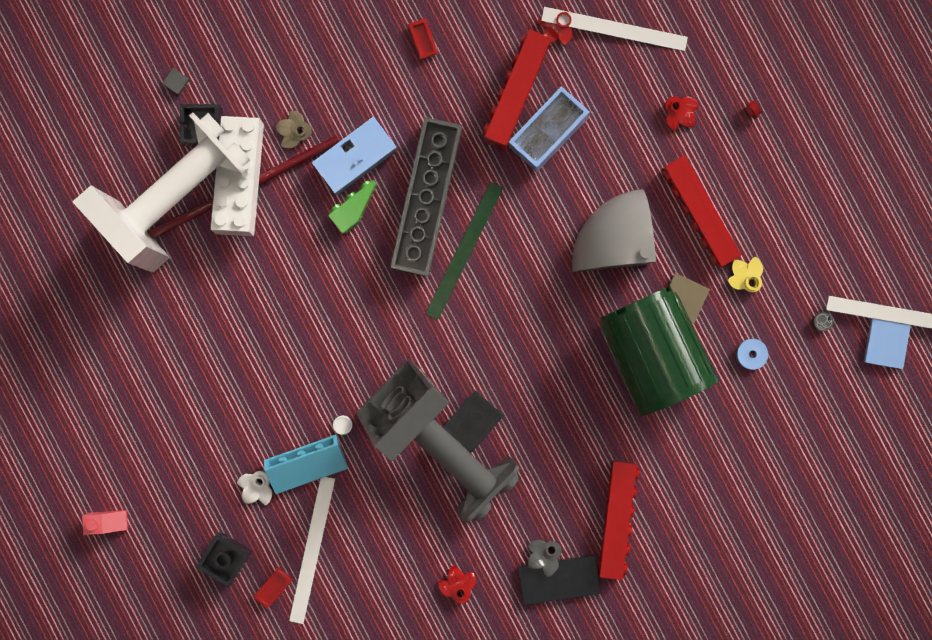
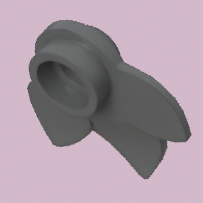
M534 540L531 542L528 548L533 553L528 559V568H543L546 577L552 576L559 567L558 558L562 553L561 546L555 541H548L546 543L542 540ZM550 547L555 548L554 554H549L548 549Z

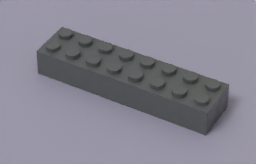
M424 117L391 269L429 277L462 133V125Z

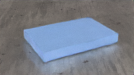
M871 318L863 362L903 369L911 325Z

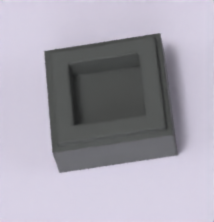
M172 68L162 84L180 95L190 79Z

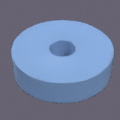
M747 339L738 346L736 357L742 367L754 370L761 368L766 363L768 350L760 340ZM750 351L755 352V356L753 358L749 356Z

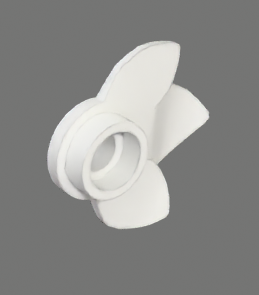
M264 471L244 474L237 481V484L244 488L242 492L244 503L249 504L259 500L264 505H267L270 502L273 492L269 486L270 481ZM257 479H261L263 483H259Z

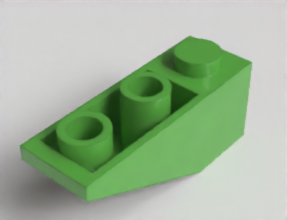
M368 180L360 186L361 190L356 194L352 192L345 198V203L341 206L337 204L330 210L331 214L328 216L343 235L359 224L377 187L374 180L371 182Z

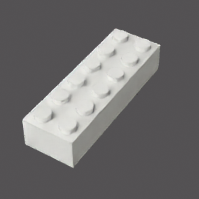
M221 116L220 127L224 132L219 135V142L226 149L234 142L250 158V161L243 166L249 175L245 178L242 173L220 166L216 168L211 230L215 234L254 236L264 124L260 118Z

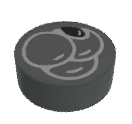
M826 312L818 313L813 318V326L818 331H828L833 326V318Z

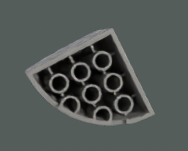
M643 189L632 190L615 196L603 203L589 216L575 242L572 255V272L646 266L656 262L652 219L648 200Z

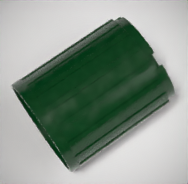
M671 286L599 318L602 324L600 329L639 416H645L667 408L719 382L678 293L673 292Z

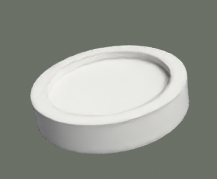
M339 416L334 420L333 428L336 433L345 435L351 431L352 421L347 416Z

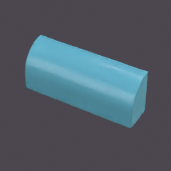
M337 435L264 460L265 473L275 494L348 469Z

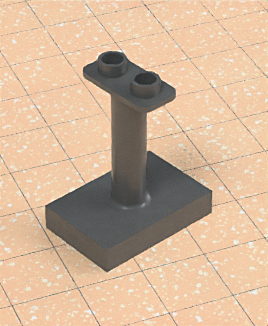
M409 358L356 414L373 445L391 462L414 440L467 490L466 498L459 504L456 510L460 518L465 523L470 522L473 518L478 521L490 511L492 505L490 501L500 491L506 493L515 486L519 478L517 475L519 466L511 457H506L496 467L487 469L447 432L434 418L449 404V401L429 377Z

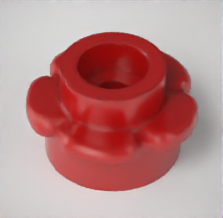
M755 100L750 103L747 102L748 107H746V110L750 116L758 118L762 111Z

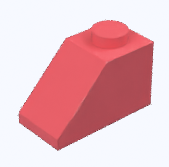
M127 510L93 512L82 515L83 535L128 530Z

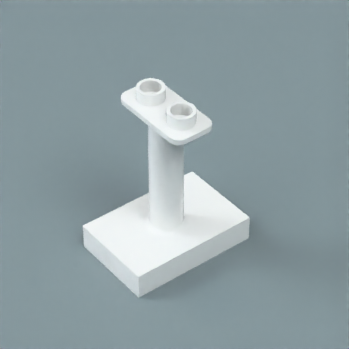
M194 113L189 115L194 120L198 145L127 208L120 201L93 186L88 187L73 201L76 207L127 263L154 273L170 258L146 230L218 166L242 173L245 178L249 175L243 166L250 161V158L235 142L226 149L218 141L217 137L224 130L209 113L201 120Z

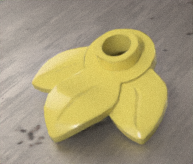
M754 257L748 264L740 260H734L732 264L734 276L728 279L729 284L737 290L745 289L751 293L758 291L762 286L760 276L763 272L760 260ZM751 279L755 282L753 287L749 285V280Z

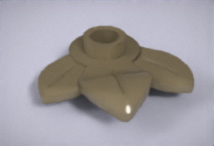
M290 111L289 119L280 120L275 126L277 132L284 136L281 146L284 148L296 147L300 141L307 140L312 133L310 125L304 122L303 115L297 111ZM301 128L304 129L302 134L299 133Z

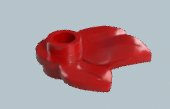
M559 13L556 18L557 24L542 21V16L538 19L537 23L545 27L543 35L551 38L550 43L556 42L559 39L563 45H566L572 38L573 33L571 27H569L572 18L569 13ZM564 14L569 17L567 25L559 23L558 18L560 15Z
M673 96L668 98L665 102L667 126L672 131H675L679 124L684 127H693L695 125V115L692 111L698 108L699 104L691 97L680 99ZM673 103L677 104V108L675 110L672 107Z
M452 566L448 571L447 580L438 581V588L444 596L452 597L458 604H464L470 599V591L475 587L476 578L473 572L464 575L459 568ZM460 590H463L464 596L461 598L458 597V592Z

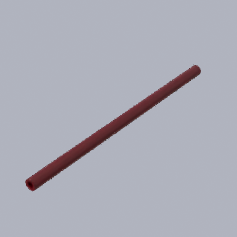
M335 135L259 175V185L331 149L340 142L338 137ZM214 198L149 230L152 238L155 239L212 210Z

